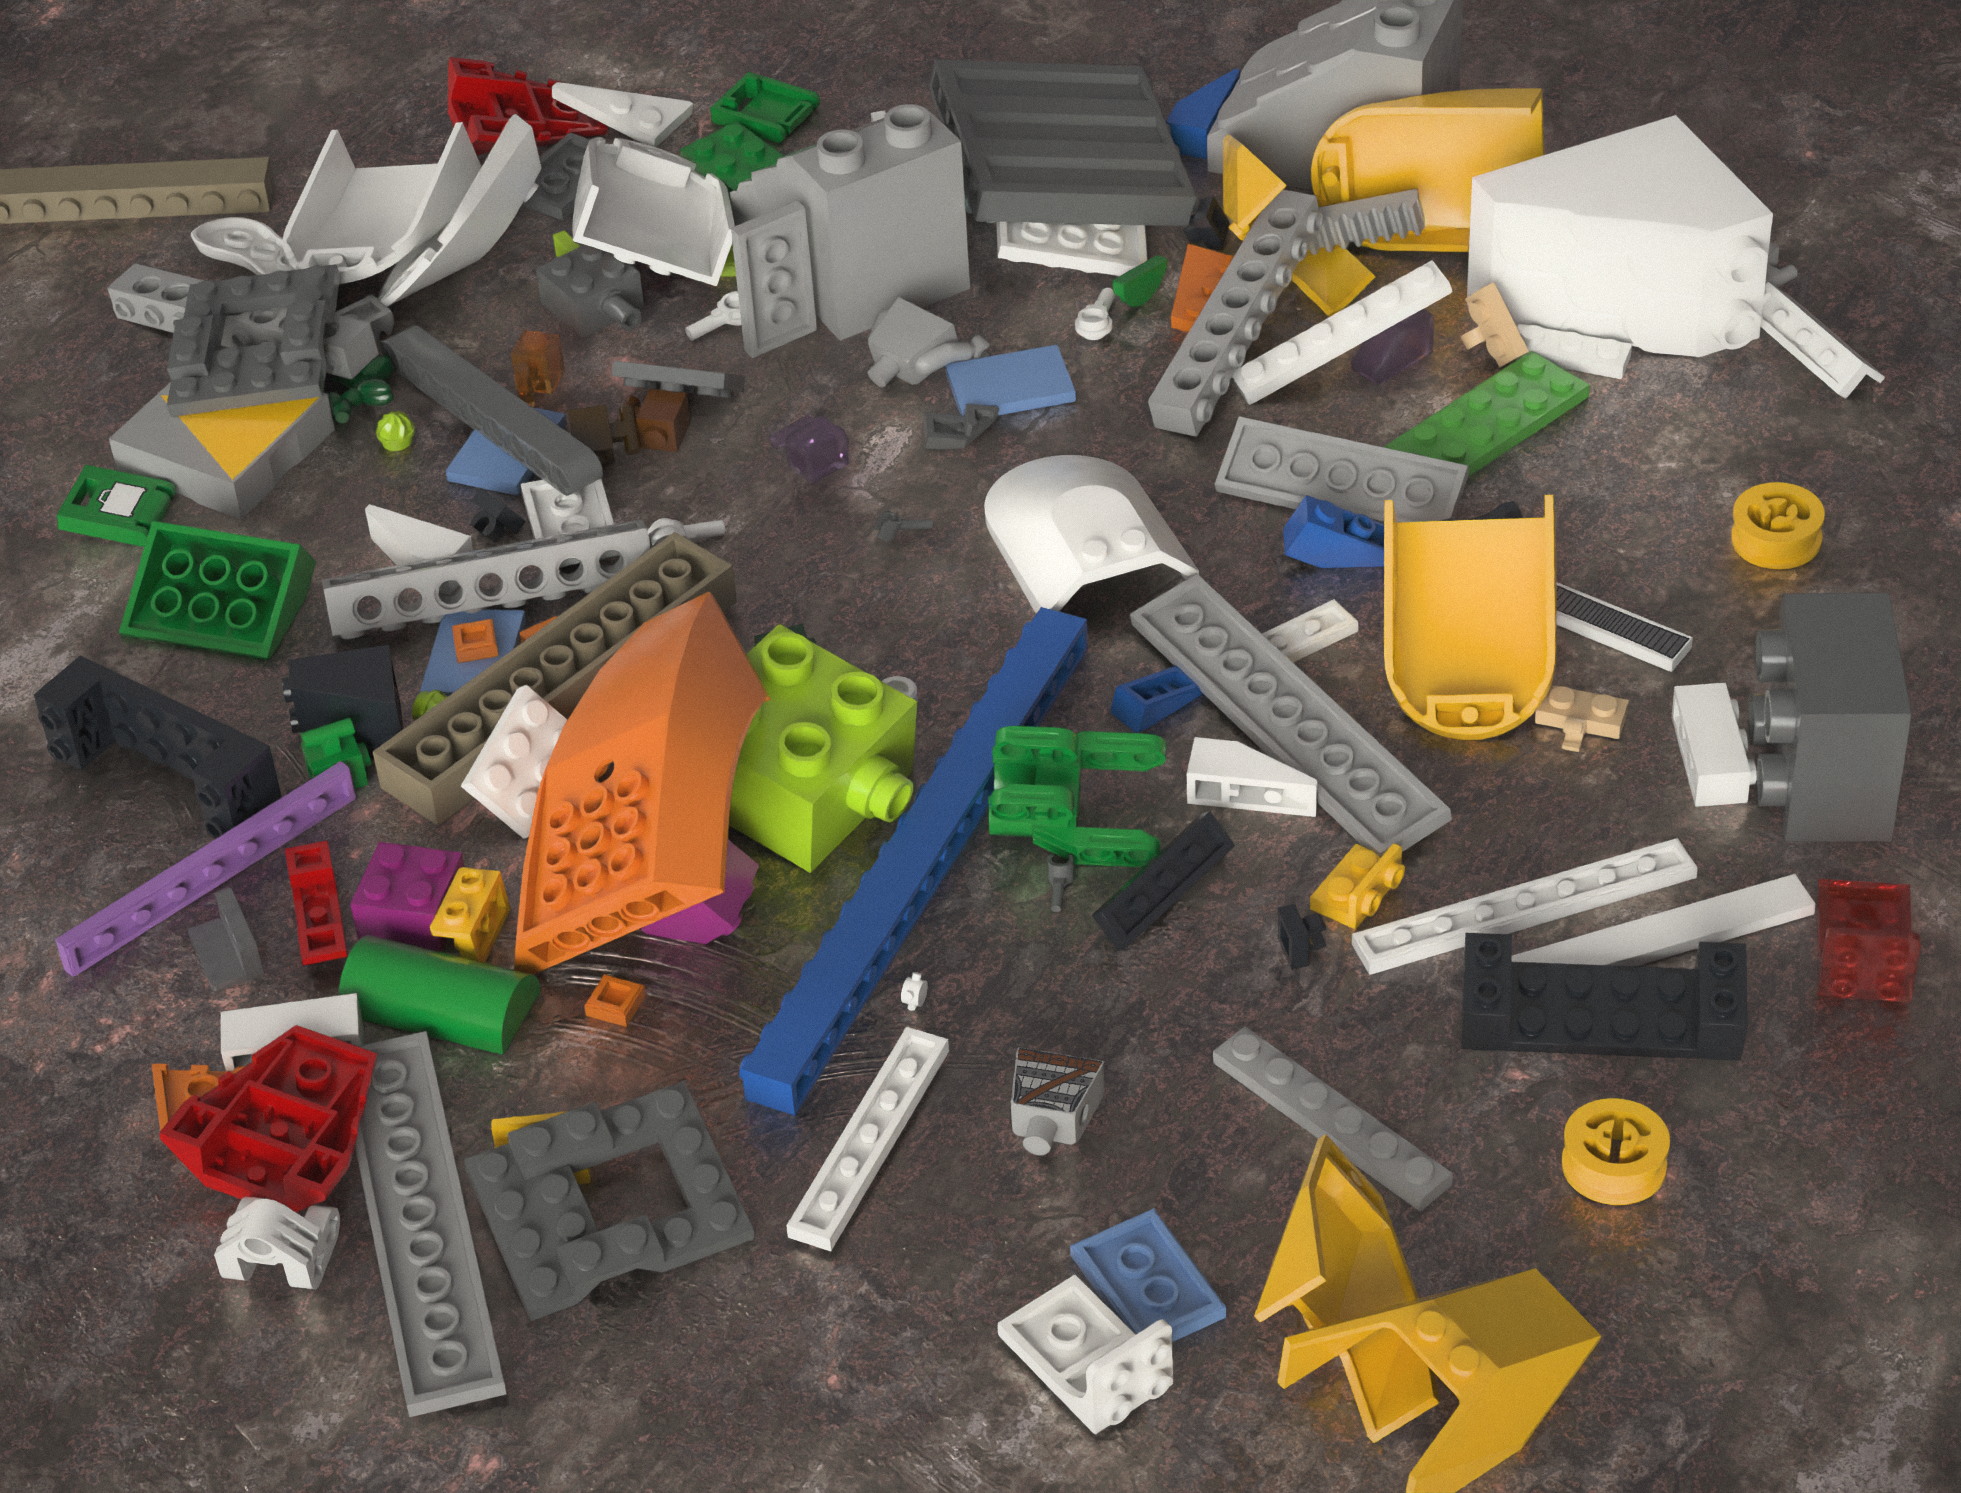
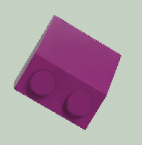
M728 840L725 892L642 927L641 930L647 935L707 944L722 934L728 936L741 922L742 915L739 913L743 903L750 897L755 888L753 879L759 864Z

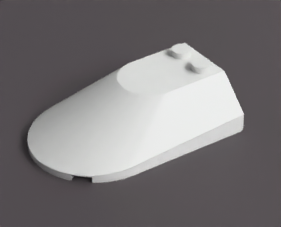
M516 114L508 120L451 221L422 246L395 263L378 295V300L387 307L477 262L499 240L514 219L523 201L527 202L538 188L535 180L542 168L533 130L528 123Z
M1060 455L1036 459L1017 466L1001 476L992 485L985 498V522L988 531L1036 614L1041 607L1060 611L1082 585L1159 563H1164L1179 571L1184 580H1187L1196 573L1199 575V570L1136 478L1124 468L1107 460L1081 455Z

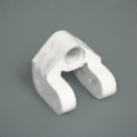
M244 1196L235 1214L229 1217L226 1224L228 1229L223 1232L220 1239L222 1245L217 1247L214 1254L221 1277L248 1281L252 1277L257 1263L268 1265L283 1263L290 1286L316 1290L322 1281L339 1235L340 1214L338 1208L311 1205L304 1218L275 1200Z

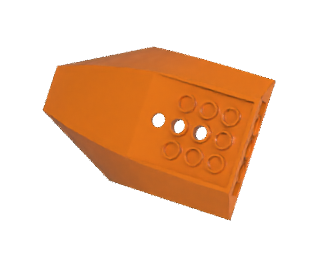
M706 592L644 622L598 671L564 725L545 768L536 797L523 866L514 970L536 974L725 892L729 814L735 771L741 747L752 719L762 703L771 700L712 593ZM614 762V770L610 777L603 782H599L598 778L606 772L609 763Z

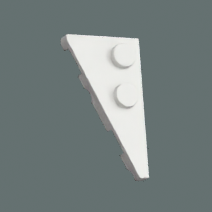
M557 82L552 86V98L640 143L657 147L693 112V103L685 100Z

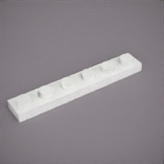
M1433 260L1237 368L1231 377L1233 383L1248 405H1251L1453 292L1450 283Z
M905 1028L786 1225L788 1238L832 1251L949 1052L948 1039L913 1028Z

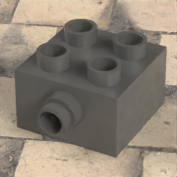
M1890 593L1783 594L1779 628L1758 630L1756 636L1755 662L1758 682H1772L1771 690H1767L1766 694H1750L1748 706L1750 744L1752 746L1771 745L1772 754H1759L1757 797L1759 806H1780L1785 842H1892L1912 713Z

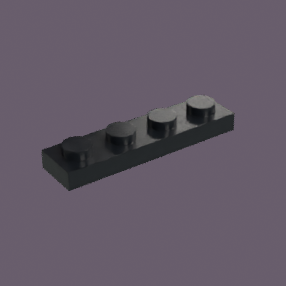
M1211 811L1200 814L1092 914V917L1117 951L1127 948L1235 846Z

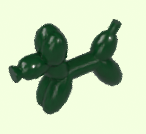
M376 356L353 379L337 375L332 376L333 383H342V385L350 388L341 396L336 392H325L328 394L333 420L336 419L339 423H346L349 420L352 409L363 402L370 406L388 405L394 400L391 387L386 382L394 372V366L391 364L389 356Z

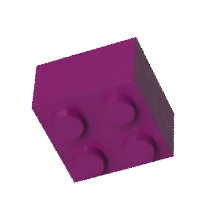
M379 842L350 903L358 940L363 936L372 935L442 952L448 938L433 936L430 925L458 869L465 867L462 852Z

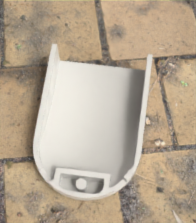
M463 122L455 123L438 164L355 168L339 131L331 130L284 231L283 250L292 269L298 270L315 265L327 266L337 264L340 273L339 284L358 281L391 267L422 246L451 221L481 169V164Z
M602 137L591 139L584 154L575 198L572 225L573 241L613 253L617 260L624 263L635 264V261L648 264L651 270L662 275H671V272L717 286L732 244L731 228L735 227L726 185L712 173H707L706 177L695 172V163L665 150L621 138H615L613 144H605L606 140Z

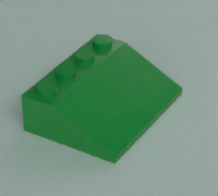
M152 521L118 633L121 636L271 660L306 599L316 561L300 544Z

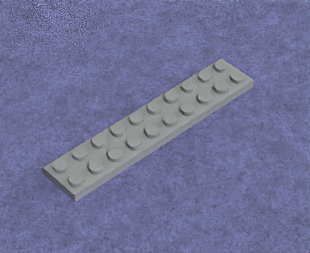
M1197 573L1130 614L1132 626L1174 666H1178L1199 686L1200 691L1269 757L1317 779V803L1363 847L1374 851L1380 858L1393 843L1402 846L1403 852L1452 820L1451 810L1442 800Z
M424 1031L357 1046L377 1053V1063L355 1149L409 1417L506 1395L427 1032Z

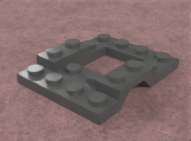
M337 264L327 266L315 265L305 269L279 270L269 274L238 276L233 279L202 281L197 284H190L183 319L176 320L167 364V371L171 378L167 400L170 416L175 417L322 397L326 376L323 335L325 325H333L340 282ZM288 306L281 342H264L259 345L237 348L227 347L220 350L226 315Z
M685 1081L603 1110H599L597 1103L593 1102L507 1133V1144L464 1159L466 1172L529 1321L574 1306L586 1297L601 1281L638 1268L666 1272L754 1239V1228ZM659 1143L689 1209L651 1223L647 1214L598 1231L573 1173Z

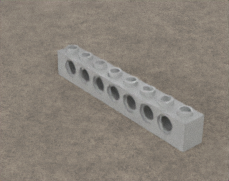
M1282 190L1260 212L1148 400L1155 428L1197 437L1205 422L1210 421L1214 406L1220 396L1227 392L1231 377L1237 367L1242 366L1252 341L1258 339L1261 326L1268 314L1275 310L1279 295L1283 288L1290 284L1293 271L1299 261L1304 260L1314 235H1318L1321 231L1323 215L1319 212L1316 195Z
M134 263L107 289L117 318L174 333L176 320L183 319L190 284H197L203 280ZM288 306L226 315L221 345L237 348L259 345L264 342H281ZM335 314L333 325H325L323 348L326 373L353 379L379 354L369 322Z
M643 519L322 579L332 635H341L343 639H351L366 634L365 630L382 627L383 631H393L404 628L406 622L422 619L423 623L440 622L446 614L461 611L477 613L488 606L502 604L504 608H514L526 604V599L542 596L543 600H556L567 595L566 591L577 589L591 593L649 551L651 547L647 527ZM608 550H616L620 553L619 560L612 566H603L599 563L601 555ZM573 557L580 560V566L574 573L565 574L559 570L560 564L567 558ZM528 565H535L540 568L539 576L533 581H523L519 578L520 571ZM487 573H495L500 576V582L492 589H485L479 586L481 577ZM449 580L458 582L460 589L455 595L446 597L438 592L442 583ZM413 588L420 592V596L412 604H403L398 600L401 591ZM365 596H374L380 601L379 606L371 612L360 610L357 604Z

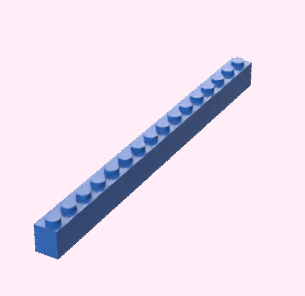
M1041 607L1033 620L1026 622L1020 640L1015 648L1011 647L1007 651L1004 665L998 674L991 676L987 685V691L982 699L974 702L969 719L963 728H958L955 731L949 750L945 756L941 755L937 759L934 772L928 782L920 785L914 804L908 812L905 811L900 816L897 830L890 841L886 840L883 842L877 861L871 870L867 869L863 873L857 892L852 899H847L844 902L840 918L833 929L826 930L820 949L813 959H808L804 964L800 980L793 990H788L785 993L776 1017L773 1021H768L765 1024L760 1041L754 1051L747 1053L743 1058L739 1077L743 1080L745 1100L794 1116L796 1115L989 808L988 796H991L994 791L992 746H995L997 730L1006 726L1040 727L1088 650L1087 619Z

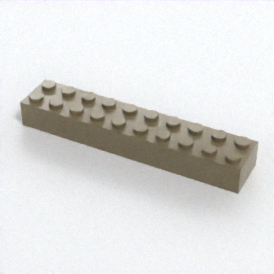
M673 532L375 749L373 755L380 788L439 826L475 799L461 785L518 688L525 685L529 686L568 720L598 671L644 622L706 592L714 595L723 612L737 602L733 565L680 534Z

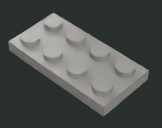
M794 201L732 227L731 235L744 351L751 358H754L817 331L805 207L798 201Z

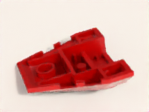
M455 57L449 58L448 114L453 128L456 122H463L476 155L491 152L508 120L514 114L518 115L532 127L536 147L556 144L568 133L584 138L605 135L607 133V125L552 98V86L560 81L548 79V83L544 84L526 79L527 72L516 70L515 75L493 70L495 64L491 62Z
M295 1025L254 1053L250 1064L235 1074L229 1070L219 1077V1085L202 1097L194 1094L184 1101L160 1131V1140L206 1187L239 1199L246 1196L275 1200L294 1212L308 1208L311 1205L326 1200L349 1169L377 1063V1053Z

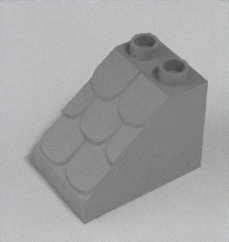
M1342 0L1332 7L1299 21L1298 30L1266 44L1245 64L1237 84L1219 110L1217 119L1207 135L1208 172L1223 174V138L1229 134L1243 144L1287 186L1313 191L1311 167L1315 150L1326 131L1339 117L1367 104L1440 92L1460 91L1463 0Z
M914 104L899 105L890 109L884 118L851 131L834 130L827 132L818 139L816 144L777 159L776 164L751 172V178L740 182L738 188L730 192L735 226L794 201H798L805 207L815 315L840 341L873 328L879 312L890 309L898 297L918 304V307L923 308L970 289L961 140L925 107Z

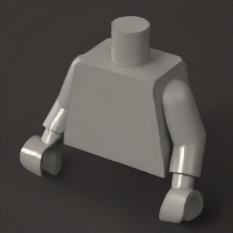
M898 297L890 309L879 312L870 332L868 345L875 364L868 371V376L879 387H885L895 376L912 385L919 384L930 374L952 362L989 357V354L984 350L990 347V343L980 335L972 338L970 344L968 342H959L952 323L918 307V304Z

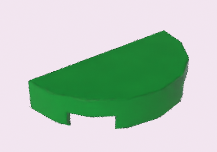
M1156 255L1113 280L1114 294L1120 297L1121 302L1132 307L1143 305L1158 289L1165 274L1168 259Z

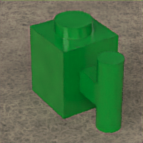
M350 717L300 733L303 742L301 743L302 752L310 780L341 761L350 768L354 789L368 785L365 767L371 766L370 757L365 743H356L353 737L355 730Z

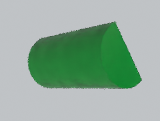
M366 935L358 940L348 955L340 979L338 996L357 993L362 1019L365 1021L413 1033L426 1031L429 1037L504 1055L541 989L537 977L533 974Z

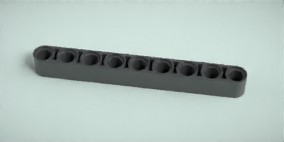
M413 325L381 341L382 354L391 358V364L394 366L396 373L474 430L476 429L485 438L563 495L569 496L602 478L603 469L601 463L589 447L419 326Z

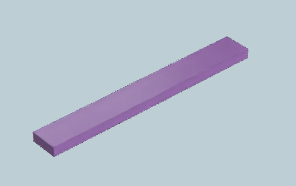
M338 762L56 938L64 970L72 977L78 975L355 800L356 795L350 768L343 762Z

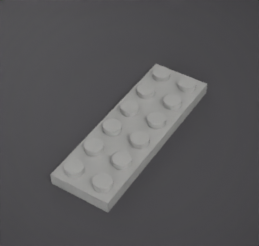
M1239 416L1216 478L1215 488L1216 492L1297 509L1304 497L1308 495L1319 500L1329 501L1335 506L1353 513L1364 514L1372 520L1383 524L1385 500H1393L1397 523L1440 521L1451 517L1455 518L1469 476L1468 465Z

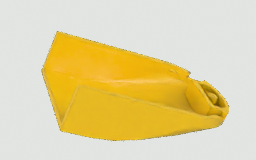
M1542 88L1472 89L1440 92L1367 104L1345 113L1329 127L1314 153L1311 167V182L1313 193L1317 197L1318 206L1323 207L1418 189L1425 216V228H1423L1421 234L1416 236L1413 230L1408 231L1405 238L1401 239L1399 234L1395 233L1390 241H1386L1383 236H1379L1375 244H1371L1369 239H1364L1362 246L1385 251L1469 252L1472 177L1545 155Z
M1545 495V518L1398 523L1393 500H1385L1384 660L1388 683L1395 700L1401 709L1418 725L1432 733L1447 738L1481 740L1495 737L1514 729L1539 708L1551 687L1555 673L1557 583L1556 518L1553 495Z

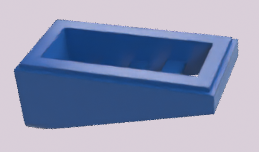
M1173 666L1116 686L1111 713L1132 731L1138 733L1158 723L1203 693L1200 691L1199 686L1178 666Z

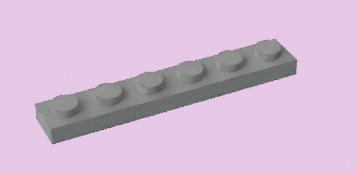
M1243 1027L1213 1051V1063L1315 1137L1320 1138L1327 1134L1354 1165L1421 1212L1452 1186L1453 1173L1247 1027Z

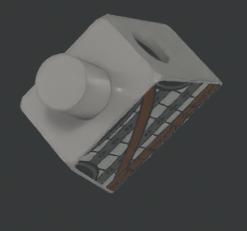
M1018 1047L1011 1097L1012 1131L1018 1136H1024L1023 1146L1027 1151L1035 1155H1045L1049 1153L1053 1142L1072 1145L1079 1141L1104 1097V1061Z

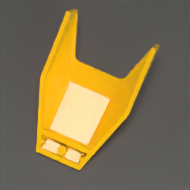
M1227 134L1223 138V212L1233 221L1228 228L1243 242L1260 212L1287 185L1243 144ZM1336 244L1331 252H1327L1324 247H1320L1318 253L1313 255L1310 250H1307L1304 260L1299 261L1293 271L1291 280L1323 312L1331 317L1342 311L1375 278V275L1347 249L1342 250L1340 245Z
M1324 1134L1317 1140L1274 1256L1254 1315L1259 1322H1262L1286 1306L1294 1305L1303 1314L1304 1321L1309 1330L1419 1298L1382 1195L1327 1134ZM1380 1328L1339 1354L1367 1435L1373 1443L1440 1403L1435 1373L1392 1329Z
M1535 1268L1391 1305L1285 1337L1277 1383L1285 1389L1380 1328L1394 1330L1457 1396L1460 1403L1410 1472L1406 1493H1455L1523 1448L1597 1346L1601 1335Z

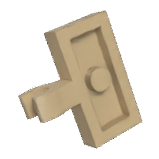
M1491 283L1465 298L1469 306V314L1472 320L1478 324L1477 328L1460 336L1467 350L1486 342L1487 350L1495 358L1499 368L1529 352L1495 283Z
M1551 685L1545 699L1536 710L1535 723L1563 728V732L1566 734L1562 749L1579 752L1585 733L1614 739L1620 738L1628 714L1629 700L1606 694H1596L1564 686Z

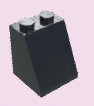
M389 645L288 660L289 677L282 678L285 702L294 703V708L289 709L292 733H302L350 717L355 730L353 737L356 743L364 742L370 759L374 760L373 751L404 729L402 706Z

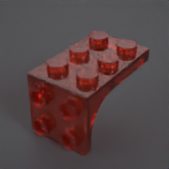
M1818 879V996L1911 1003L1921 939L1919 934L1911 931L1910 885Z

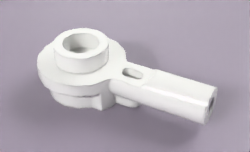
M1104 288L1094 305H1087L1086 308L1079 311L1078 318L1075 320V331L1088 340H1098L1112 330V319L1108 316V311L1114 301L1115 294L1111 288Z
M738 291L730 292L723 296L721 301L717 302L718 308L712 310L711 315L685 327L688 338L693 341L724 324L742 325Z
M662 518L655 521L647 529L651 548L673 532L680 534L693 543L697 539L725 535L723 520L682 525L680 521Z

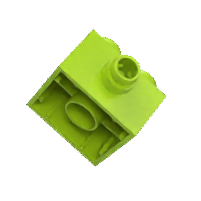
M778 624L747 653L771 700L763 702L752 719L742 744L733 780L729 825L811 873L865 818L872 819L877 817L890 823L895 821L907 807L913 793V782L907 776L913 771L917 701L809 641L804 636Z

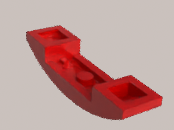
M328 840L286 848L285 855L294 900L303 966L347 957L345 932Z

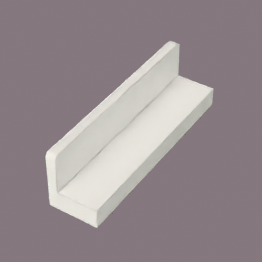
M1767 282L1764 290L1761 328L1837 394L1846 399L1866 374L1879 383L1884 380L1885 376L1794 298L1770 282Z

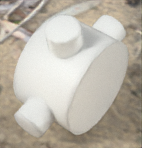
M913 972L912 977H907L903 984L901 1001L908 1004V1009L911 1011L915 1010L917 1006L921 1007L927 995L928 983L926 980L921 979V973Z

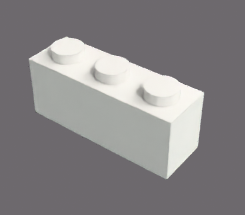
M1726 682L1674 686L1671 718L1695 807L1747 803L1749 785L1756 784V766L1753 758L1747 759L1748 740L1746 730L1738 728V702L1736 699L1730 700Z
M357 993L222 1011L221 1054L226 1072L229 1070L232 1072L238 1066L250 1064L254 1053L295 1025L355 1046L364 1045V1023Z

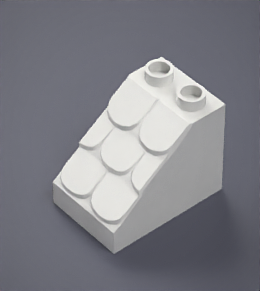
M1674 115L1472 177L1467 297L1479 289L1495 283L1516 327H1518V324L1537 325L1552 330L1575 332L1580 335L1602 339H1613L1618 342L1632 344L1634 347H1639L1644 351L1652 353L1702 357L1724 349H1738L1750 341L1758 339L1760 336L1773 213Z

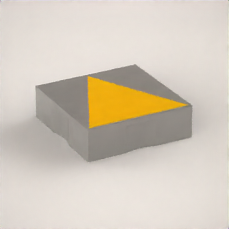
M170 382L109 438L117 471L169 481L175 486L176 493L192 499L197 504L242 520L276 487L287 471L302 462L335 428L328 394L324 392L322 397L171 417L167 408Z

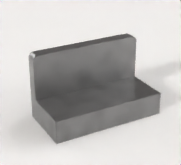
M232 888L214 893L220 918L188 929L192 945L210 987L214 992L264 975L257 944Z

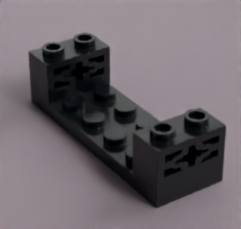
M81 655L34 694L39 712L38 718L43 725L48 743L47 750L56 761L67 763L83 770L117 741L121 746L132 748L148 756L156 763H163L179 771L186 778H193L196 797L204 819V828L214 839L282 798L269 745Z
M1465 933L1461 1049L1741 1061L1748 1027L1747 956L1745 943L1699 942L1695 969L1512 962V934Z

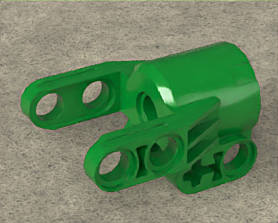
M1006 726L1000 728L995 735V746H992L994 791L991 796H988L990 835L1033 837L1034 844L1069 861V854L1072 855L1075 865L1144 867L1161 851V841L1158 838L1137 829L1078 827L1082 769L1147 772L1165 763L1167 753L1166 740L1157 735L1143 733L1096 731L1074 733L1065 728Z

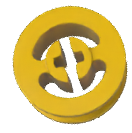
M1770 482L1753 486L1744 491L1734 503V525L1731 532L1732 545L1739 556L1759 567L1790 569L1804 565L1819 553L1822 546L1823 535L1821 528L1823 527L1825 517L1823 504L1815 494L1798 485Z
M1607 1098L1589 1102L1578 1108L1569 1117L1564 1130L1565 1146L1562 1152L1561 1164L1566 1180L1577 1192L1596 1202L1609 1205H1628L1643 1201L1660 1189L1667 1173L1670 1134L1664 1121L1654 1111L1634 1101ZM1612 1139L1622 1140L1619 1164L1609 1162Z

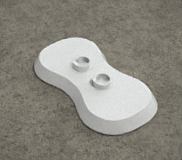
M228 217L204 223L191 232V238L199 251L208 257L240 265L257 275L269 274L279 270H293L283 250V238L262 222L248 218Z

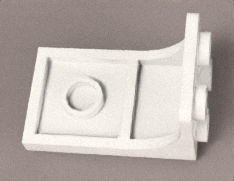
M1076 1275L1068 1278L998 1322V1335L1094 1434H1097L1109 1425H1116L1122 1422L1132 1410L1149 1399L1160 1397L1173 1384L1172 1327L1164 1319H1161L1135 1335Z

